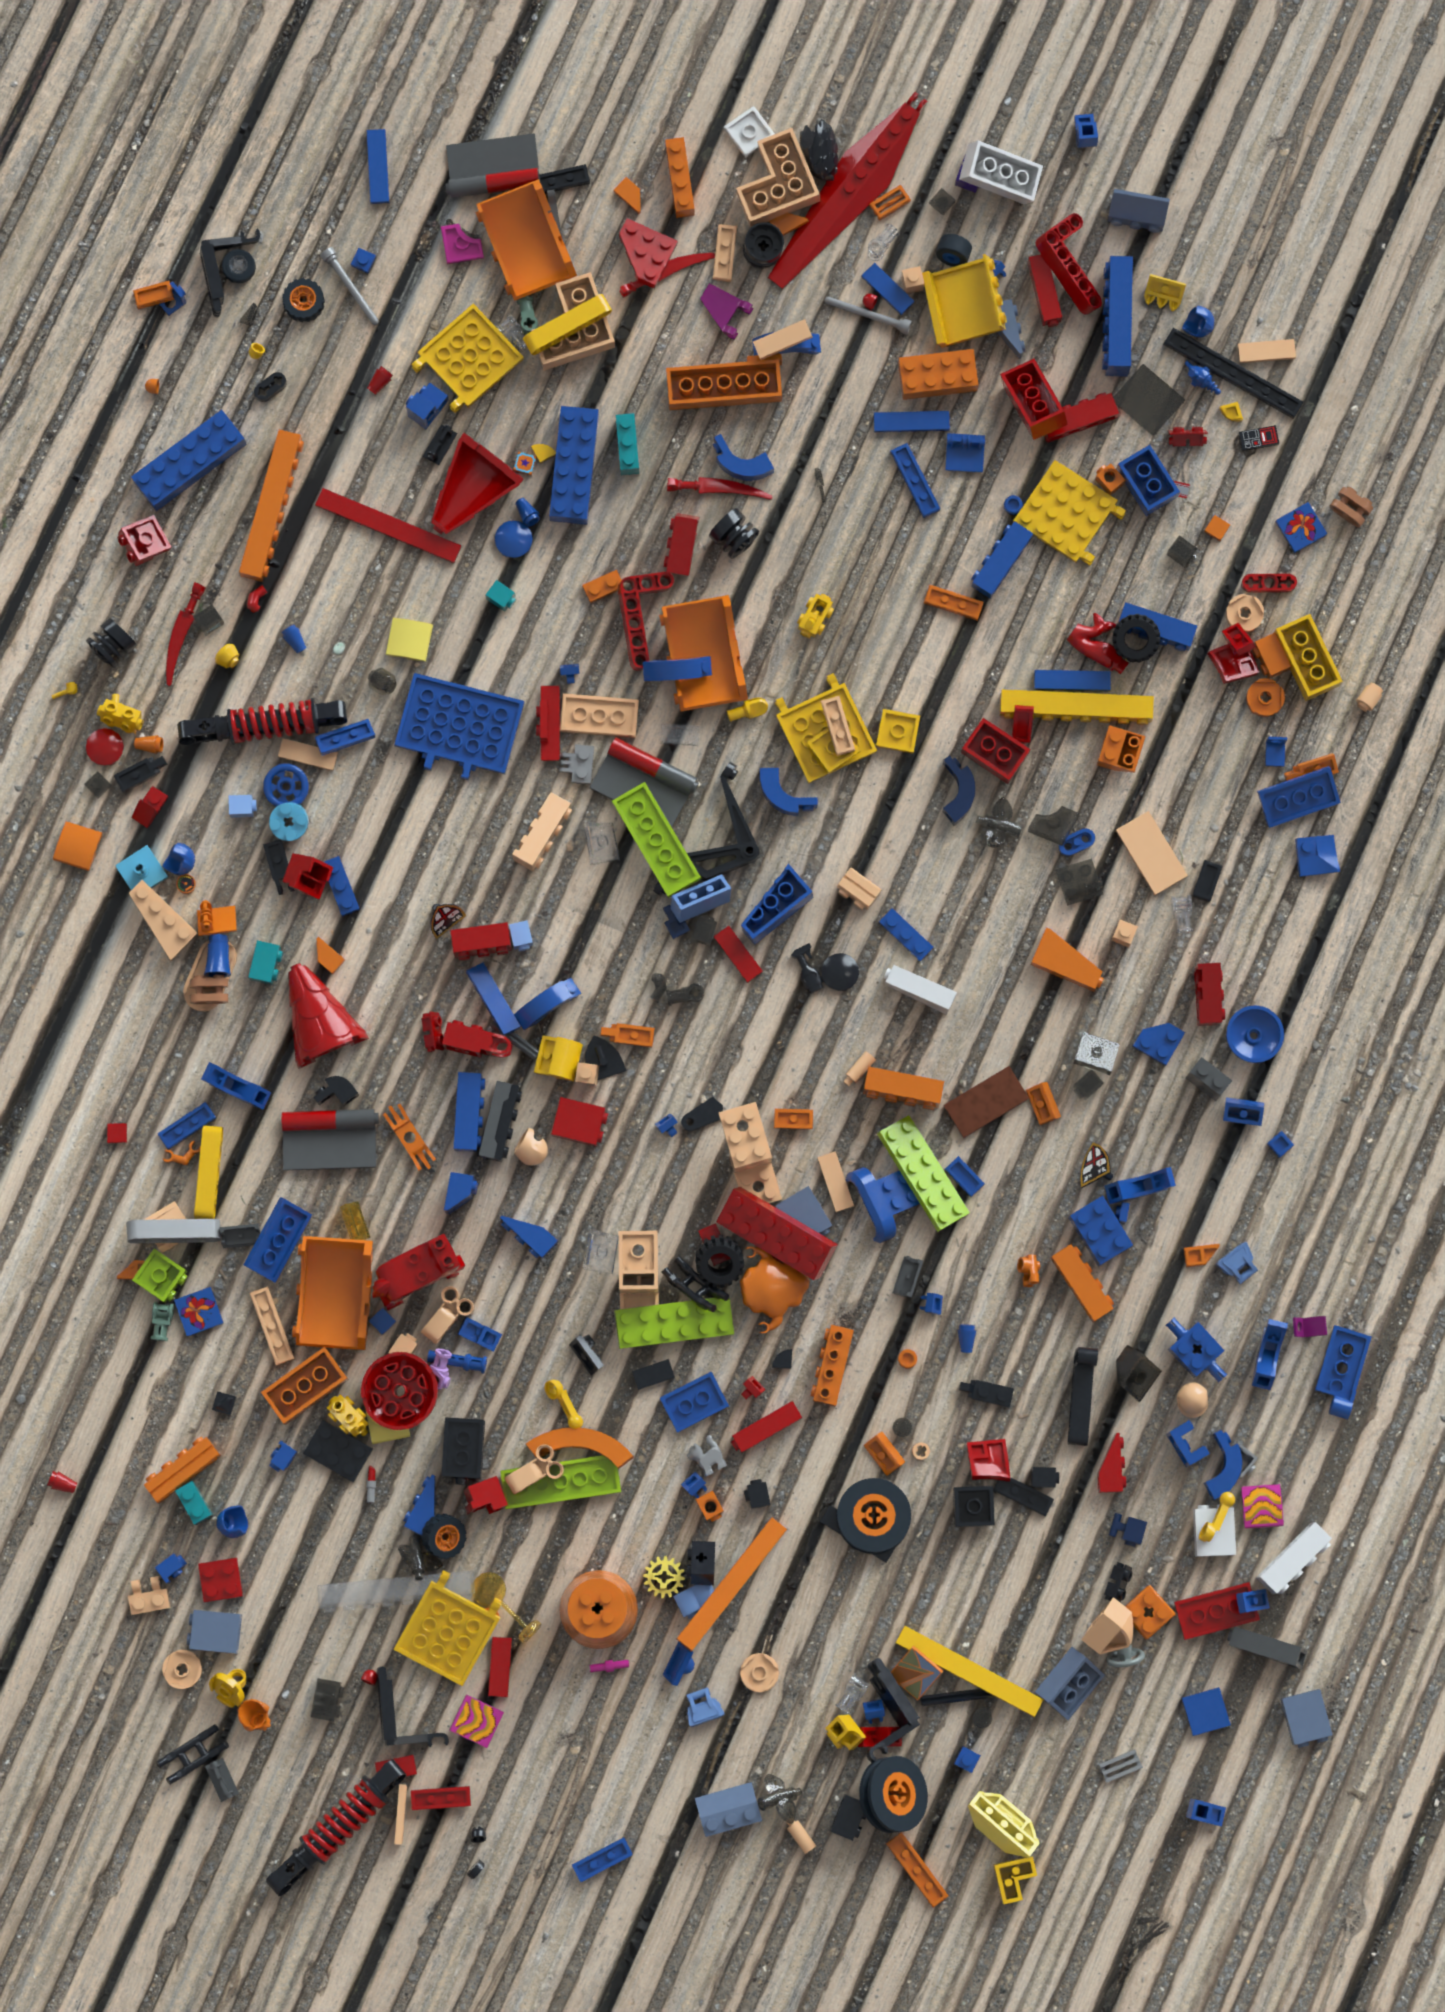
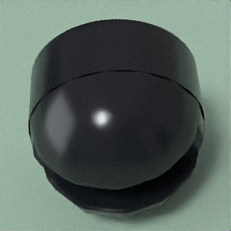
M478 1826V1829L474 1827L471 1830V1842L482 1843L486 1841L484 1828Z

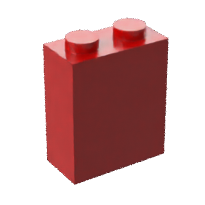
M560 1097L551 1135L597 1147V1143L602 1142L604 1134L601 1131L602 1124L606 1125L608 1113H605L606 1108Z

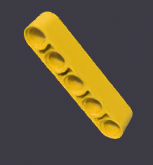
M599 294L529 332L523 337V341L530 353L537 355L606 317L612 312V309L604 295Z
M204 1125L202 1129L194 1219H215L223 1127Z

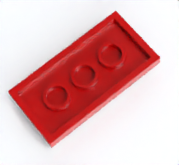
M1250 1582L1174 1602L1184 1640L1260 1620L1257 1610L1245 1613L1239 1612L1236 1594L1252 1591Z

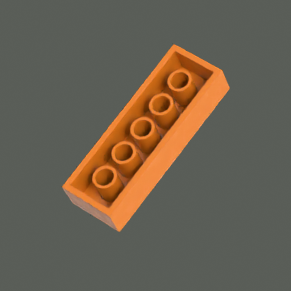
M779 359L666 368L669 410L782 402Z

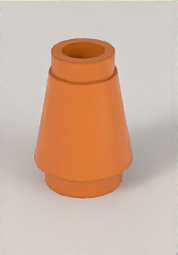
M158 735L135 738L134 747L135 749L154 754L162 753L164 740Z

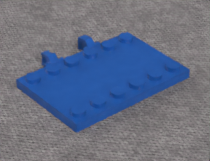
M414 673L394 746L422 753V758L426 759L424 769L432 771L434 760L439 761L440 758L458 762L459 766L463 767L461 779L469 780L471 771H476V768L505 774L525 702Z

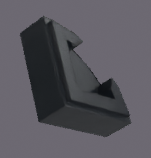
M792 1349L780 1352L775 1357L772 1368L791 1369Z

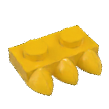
M1150 274L1144 293L1145 302L1149 305L1157 297L1158 307L1162 308L1169 300V307L1173 312L1181 304L1186 284Z

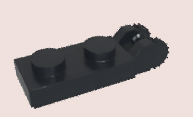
M280 839L263 844L272 879L275 881L278 894L282 895L283 888L279 880L284 879L288 860L283 842ZM288 885L290 892L295 891L294 888Z

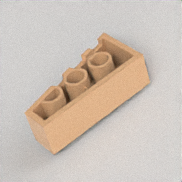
M552 792L549 794L538 812V819L535 818L529 827L528 832L530 833L524 835L521 839L520 850H514L512 856L515 862L533 872L536 868H540L544 861L542 856L545 851L549 852L553 846V837L560 834L563 828L561 825L563 820H567L572 813V809H570L571 803Z
M143 880L129 892L131 899L169 960L172 961L198 933Z

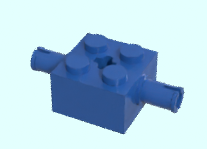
M1174 1317L1171 1322L1165 1325L1177 1337V1341L1168 1349L1169 1352L1193 1378L1197 1377L1203 1370H1208L1219 1383L1227 1375L1216 1363V1358L1225 1350L1199 1322L1189 1330H1185ZM1192 1346H1194V1347L1199 1346V1347H1200V1349H1199L1200 1354H1199V1353H1195V1354H1194V1353L1192 1352V1351L1194 1350V1348H1193Z

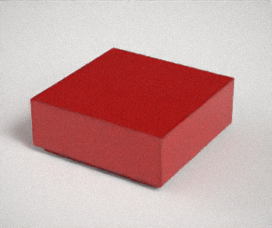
M127 1123L107 1124L108 1144L127 1143Z

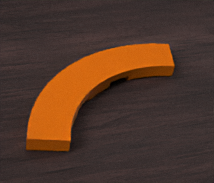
M570 1427L556 1429L543 1433L526 1443L536 1458V1450L543 1444L551 1446L554 1451L568 1447L590 1449L609 1459L618 1469L634 1458L626 1447L611 1436L587 1428L572 1429ZM543 1448L540 1451V1457L542 1458L549 1454L550 1450Z

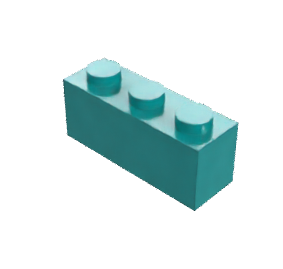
M635 414L616 415L621 476L639 474Z

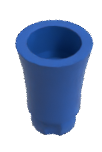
M212 934L209 936L205 976L212 978L213 975H224V978L231 976L227 935Z

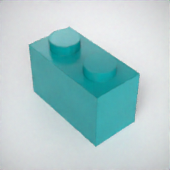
M257 940L248 976L251 981L273 985V981H277L279 970L276 968L278 962H281L283 957L280 945Z
M194 1481L175 1490L194 1525H198L213 1516Z

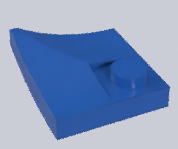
M1334 835L1295 839L1299 877L1340 872Z

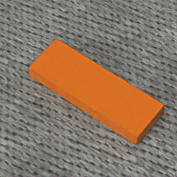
M929 585L924 604L978 621L984 603L983 601L933 585Z

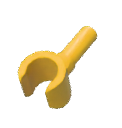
M75 682L66 683V690L51 695L52 698L76 694L77 684Z

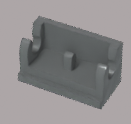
M248 1224L220 1227L223 1249L254 1246L261 1233L260 1225Z
M904 1256L893 1294L909 1299L912 1298L923 1260Z

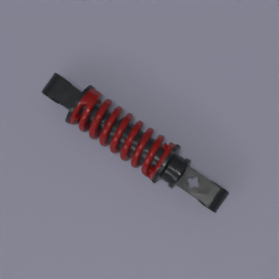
M311 698L305 700V704L304 701H299L297 710H295L293 702L288 703V711H285L283 703L278 704V709H274V706L270 704L267 711H264L263 706H259L258 712H254L253 707L248 708V713H244L242 708H239L238 712L237 709H227L226 716L220 717L215 715L212 718L183 720L177 724L179 743L182 745L216 740L222 742L223 739H230L231 743L235 745L236 743L245 742V739L248 742L252 741L254 735L257 740H262L264 734L267 739H272L274 733L278 738L283 737L284 730L287 736H292L294 729L298 735H302L304 726L306 734H319V727L343 725L348 720L346 703L344 701L336 700L316 704L315 699Z
M392 1759L385 1763L381 1770L371 1779L364 1775L359 1785L353 1787L358 1795L355 1797L351 1792L346 1793V1797L351 1801L349 1804L340 1799L338 1804L341 1807L339 1809L332 1807L331 1812L333 1815L331 1817L328 1814L323 1815V1819L326 1821L324 1824L317 1821L315 1825L318 1829L316 1831L309 1829L308 1834L299 1837L301 1845L298 1849L295 1848L292 1851L293 1854L266 1879L267 1884L279 1897L287 1893L308 1870L312 1871L316 1863L320 1862L325 1865L330 1856L338 1851V1845H345V1837L352 1838L353 1830L359 1831L361 1823L365 1824L369 1821L368 1815L375 1816L376 1808L381 1809L390 1803L386 1795L406 1777V1773L395 1760Z

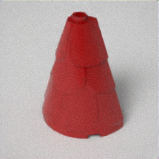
M463 433L458 440L451 466L448 468L443 490L440 491L431 521L434 524L433 529L441 535L443 532L448 534L474 518L475 514L495 503L497 499L518 487L524 480L523 477L515 473L510 466L483 445L474 441L466 433Z
M298 963L290 967L291 971L288 972L289 1006L292 1009V1032L294 1033L295 1062L298 1069L316 1062V1058L348 1044L353 1046L369 1039L366 1031L329 992L330 989L306 965Z

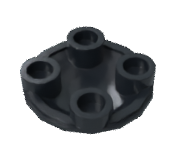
M844 953L829 956L821 968L822 980L829 988L836 991L848 990L857 982L859 976V967L856 961Z

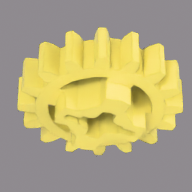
M664 1556V1560L661 1561L657 1557L656 1563L650 1561L651 1568L645 1567L648 1574H643V1577L648 1578V1581L644 1582V1585H650L648 1591L654 1590L655 1597L660 1593L663 1599L665 1594H668L671 1598V1592L674 1591L678 1594L677 1587L683 1588L680 1581L685 1580V1577L681 1576V1573L685 1571L684 1569H678L681 1565L680 1562L676 1565L674 1564L675 1558L667 1561V1556ZM662 1564L660 1571L652 1573L656 1566ZM671 1565L677 1574H672L668 1570V1566ZM663 1572H666L668 1576L674 1578L667 1579L666 1583H663L662 1579H659L655 1576L662 1575ZM651 1580H657L660 1584V1590L653 1585ZM671 1581L676 1582L674 1587L667 1590V1585Z

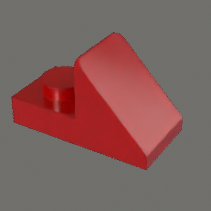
M1239 623L1222 631L1235 657L1255 648L1253 640Z
M152 786L143 800L140 799L131 818L148 829L169 798L168 795Z

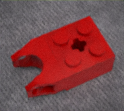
M453 1020L452 1023L447 1022L442 1042L445 1050L482 1058V1054L498 1058L508 1057L511 1055L513 1046L506 1036L485 1031L482 1029L483 1027L474 1024L468 1027L464 1025V1022ZM505 1043L507 1048L505 1050H498V1045Z

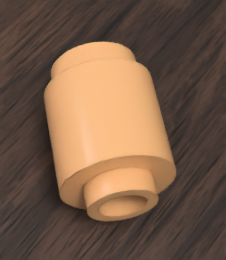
M1375 683L1366 685L1356 699L1357 706L1365 712L1367 710L1372 711L1382 697V688Z

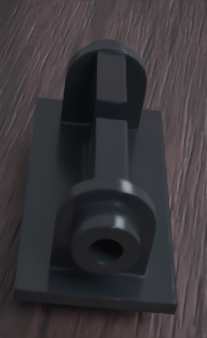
M441 424L423 457L440 465L458 433L453 431L449 425L444 426Z
M1119 1562L1114 1565L1110 1578L1116 1580L1115 1584L1108 1582L1104 1599L1111 1601L1114 1597L1119 1602L1124 1600L1127 1582H1130L1133 1574L1132 1567L1126 1564L1124 1566V1564Z

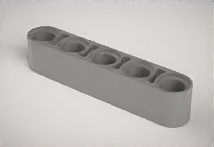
M219 1219L131 1220L126 1222L128 1243H199L221 1240Z

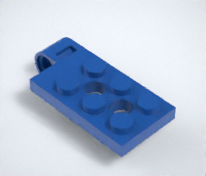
M1336 1325L1332 1329L1315 1391L1333 1396L1329 1414L1348 1420L1372 1336ZM1344 1344H1349L1352 1347L1350 1355H1345L1342 1352ZM1341 1362L1347 1366V1371L1343 1374L1339 1373L1336 1368L1337 1364Z

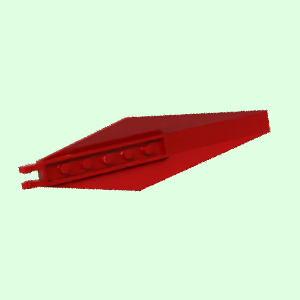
M914 92L907 103L902 104L843 154L838 162V169L834 175V180L826 182L819 193L820 202L813 204L806 214L805 218L809 222L797 229L769 274L768 279L782 289L787 286L870 203L875 201L890 186L920 116V112L928 103L926 99H923L915 110L911 105L917 100L919 94Z

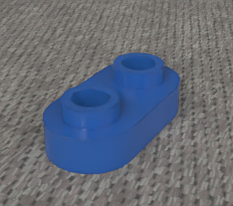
M1084 828L1062 838L1058 846L1060 853L1064 856H1072L1090 848L1095 842V834L1092 830ZM1087 836L1089 841L1083 842L1082 837ZM1070 844L1071 849L1066 850L1064 846Z

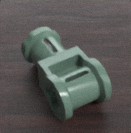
M529 296L517 300L522 317V331L525 335L539 327L532 306L534 300L533 297Z
M154 1302L152 1310V1324H154L152 1340L168 1341L167 1329L168 1326H171L174 1304L163 1305Z

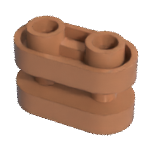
M1349 486L1347 488L1342 487L1338 493L1341 500L1334 499L1329 506L1336 514L1352 525L1361 527L1365 521L1362 514L1368 516L1372 512V502L1365 497L1362 498L1357 495L1353 488ZM1348 503L1350 506H1352L1353 508H1355L1356 511L1353 510L1352 508H1350L1349 506H1347L1346 504Z
M196 975L194 979H190V988L196 989V994L190 995L191 1004L228 1003V994L223 993V989L228 988V979L224 978V975H213V978ZM203 989H215V993L203 994Z

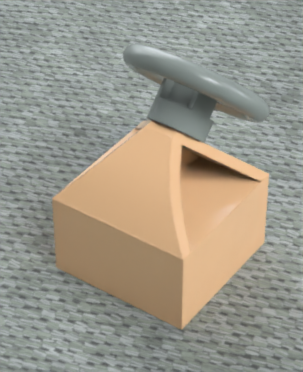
M1113 1597L1091 1623L1081 1640L1098 1654L1112 1652L1107 1656L1106 1662L1113 1667L1133 1666L1145 1658V1653L1141 1649L1132 1648L1131 1646L1133 1638L1132 1612ZM1139 1655L1137 1658L1132 1659L1133 1656Z

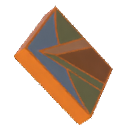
M913 1645L893 1668L891 1674L897 1683L918 1701L941 1675L943 1670Z

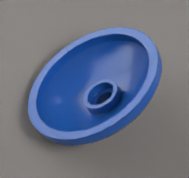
M1257 1005L1247 1006L1237 1011L1227 1025L1226 1039L1231 1051L1238 1058L1250 1063H1261L1274 1057L1280 1050L1284 1040V1028L1279 1017L1270 1009ZM1255 1033L1257 1035V1038L1252 1039L1250 1037V1034Z

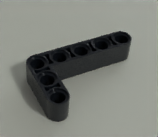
M1078 1347L1075 1349L1068 1445H1088L1093 1374L1098 1361L1097 1348Z

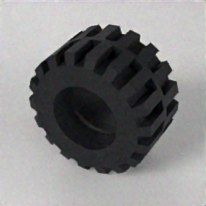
M1128 615L1122 618L1115 626L1112 638L1113 646L1116 653L1124 660L1132 663L1147 661L1150 657L1154 656L1159 648L1160 632L1158 626L1145 615ZM1133 627H1140L1147 633L1148 641L1141 649H1132L1125 642L1127 631Z
M719 1234V1238H715V1235L711 1236V1240L706 1238L703 1240L704 1244L700 1243L695 1254L696 1270L699 1273V1277L701 1280L704 1279L708 1285L712 1283V1287H717V1284L720 1285V1288L725 1287L724 1284L727 1283L728 1286L732 1285V1281H737L739 1275L743 1273L744 1257L741 1246H738V1242L735 1239L732 1241L729 1236L723 1238V1235ZM718 1253L726 1254L731 1258L730 1264L722 1269L713 1268L709 1265L708 1261L713 1255Z

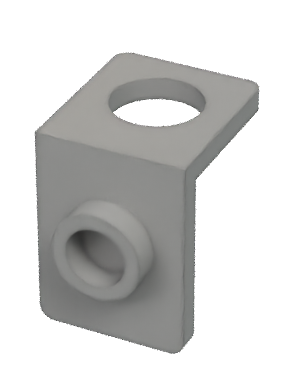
M1239 1444L1240 1450L1252 1459L1240 1473L1239 1479H1241L1245 1474L1249 1475L1256 1466L1253 1464L1258 1458L1242 1444Z

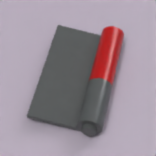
M535 133L446 145L450 176L449 183L446 184L447 195H451V198L509 191L538 179L540 181Z
M615 737L590 789L614 800L645 782L669 824L673 827L690 793H695L699 783L696 782V777Z
M375 1109L282 1112L284 1171L376 1168V1124H379V1113H375Z

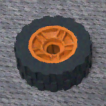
M300 278L299 280H293L292 283L288 284L287 288L285 287L282 296L285 311L293 320L310 322V320L316 319L318 315L320 316L321 311L324 309L325 299L321 287L315 281L313 282L308 278ZM300 298H307V301L305 303H302L300 301Z
M444 1513L431 1517L425 1523L421 1535L422 1544L425 1546V1549L441 1559L453 1558L457 1553L459 1554L460 1550L464 1548V1543L467 1539L464 1524L459 1519Z

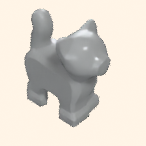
M711 1435L706 1437V1442L711 1447L710 1450L703 1454L701 1447L695 1443L690 1447L687 1454L689 1460L697 1462L698 1466L703 1470L705 1477L714 1473L711 1468L713 1464L717 1465L718 1470L727 1466L719 1446L712 1440Z

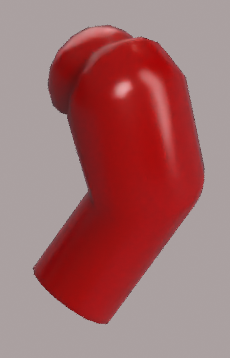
M263 585L248 596L247 608L253 613L260 609L258 605L259 598L268 593Z

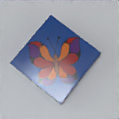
M1309 502L1275 521L1294 554L1328 534Z
M211 1287L174 1300L187 1337L224 1324Z

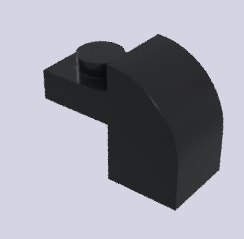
M331 1076L325 1079L328 1087L325 1088L323 1086L315 1092L316 1096H314V1099L320 1106L333 1095H336L342 1105L346 1106L357 1098L359 1094L346 1078Z

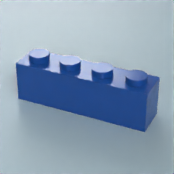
M1015 521L1012 526L1007 525L1002 533L1005 535L1003 539L996 541L992 547L994 550L992 555L985 557L982 562L983 568L981 571L977 570L971 578L973 580L971 587L991 599L1033 537L1032 532Z
M1125 602L1119 622L1128 615H1145L1158 626L1160 645L1167 646L1169 644L1175 646L1176 650L1189 651L1197 625ZM1133 627L1127 631V634L1132 632L1138 634V637L1148 640L1146 631L1140 627Z
M458 1072L454 1151L478 1152V1147H481L482 1136H479V1128H483V1117L480 1116V1109H484V1098L481 1097V1090H485V1078H482L481 1073Z

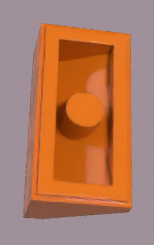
M1043 1082L1026 1089L1039 1125L1061 1118L1048 1082Z
M882 1431L863 1445L886 1476L905 1463V1460Z

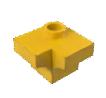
M838 1715L825 1728L827 1730L826 1734L837 1749L846 1746L849 1750H854L866 1738L850 1715Z

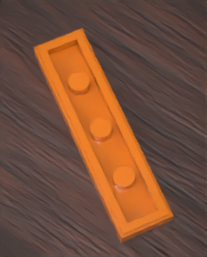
M902 1832L886 1843L933 1908L949 1896Z

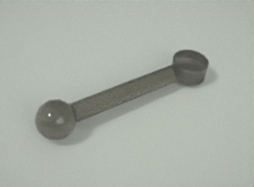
M452 219L446 220V225L455 224ZM461 227V230L473 239H481L480 235H474Z

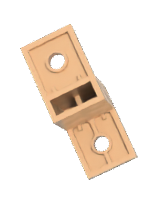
M756 1102L719 1112L738 1187L744 1188L769 1204L781 1201L782 1197L771 1163L772 1155ZM740 1121L747 1122L748 1129L746 1131L738 1130L737 1124ZM757 1181L762 1182L764 1185V1189L761 1192L753 1190V1184Z
M618 1231L620 1309L659 1305L658 1231ZM636 1245L644 1248V1253L641 1256H636L632 1252Z

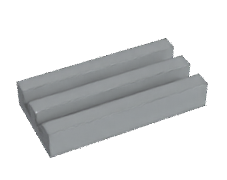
M1135 1749L1099 1764L1106 1783L1143 1768ZM1133 1755L1134 1757L1107 1770L1104 1768V1766ZM1136 1762L1137 1766L1108 1777L1107 1775Z

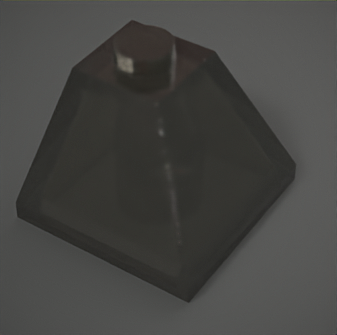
M1129 1345L1124 1348L1116 1360L1117 1383L1134 1399L1141 1402L1162 1371L1143 1353Z

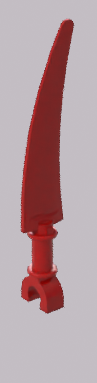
M715 253L691 254L669 260L658 282L688 266L715 258ZM636 280L621 286L619 292L624 298L645 284Z
M698 477V482L697 480L691 482L668 478L667 491L694 489L696 491L698 489L699 494L734 493L769 500L773 498L772 495L752 486L718 478Z
M196 582L193 584L189 603L184 608L185 612L180 610L172 630L166 665V681L168 686L172 684L176 662L184 639L196 616L192 615V613L194 614L193 610L206 587Z

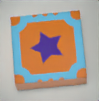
M518 452L513 470L532 476L537 457Z

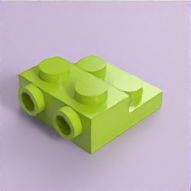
M154 1248L132 1281L166 1303L167 1300L171 1301L177 1293L174 1291L178 1284L182 1286L188 1276L185 1275L187 1270Z

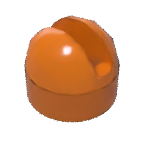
M149 379L146 381L145 389L151 394H158L159 379Z

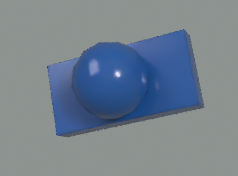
M679 1641L663 1673V1676L675 1686H678L682 1675L691 1673L695 1666L692 1659L694 1652L687 1649Z

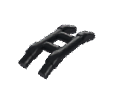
M681 1256L674 1261L681 1271L687 1275L684 1280L680 1281L667 1267L661 1271L673 1287L679 1289L704 1310L711 1312L716 1310V1305L709 1303V1301L703 1298L708 1292L715 1298L724 1301L729 1299L728 1293L723 1292L717 1287H712L711 1283L709 1285L706 1284L704 1279L701 1280L699 1274ZM693 1281L702 1286L696 1293L687 1287Z
M216 1724L156 1761L159 1768L177 1757L182 1762L184 1767L166 1778L169 1785L229 1748V1744L224 1741L207 1752L202 1744V1741L219 1731ZM195 1746L201 1757L190 1762L185 1752Z

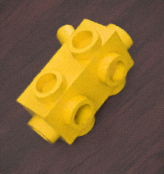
M816 593L814 598L810 597L806 604L808 608L806 613H802L797 621V624H799L798 629L801 631L800 634L810 639L811 636L815 638L817 634H822L826 626L823 624L826 618L830 619L834 612L832 608L833 602L829 596ZM821 606L824 610L819 612L816 608Z
M112 694V701L106 699L104 704L100 705L97 710V716H100L101 722H104L109 727L121 728L126 733L136 734L137 730L140 731L143 726L141 711L119 703V694Z
M340 1394L338 1397L334 1396L329 1400L327 1409L330 1412L327 1415L335 1423L339 1420L341 1423L339 1427L346 1434L350 1432L356 1437L358 1434L365 1436L368 1433L366 1426L369 1423L364 1419L367 1415L359 1407L355 1410L353 1407L355 1403L348 1396L344 1398Z

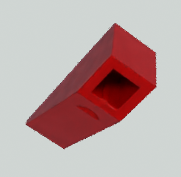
M1120 1433L1114 1435L1097 1473L1098 1493L1123 1492V1488H1126V1476H1122V1468H1125V1457H1121V1449H1124L1123 1437H1120Z

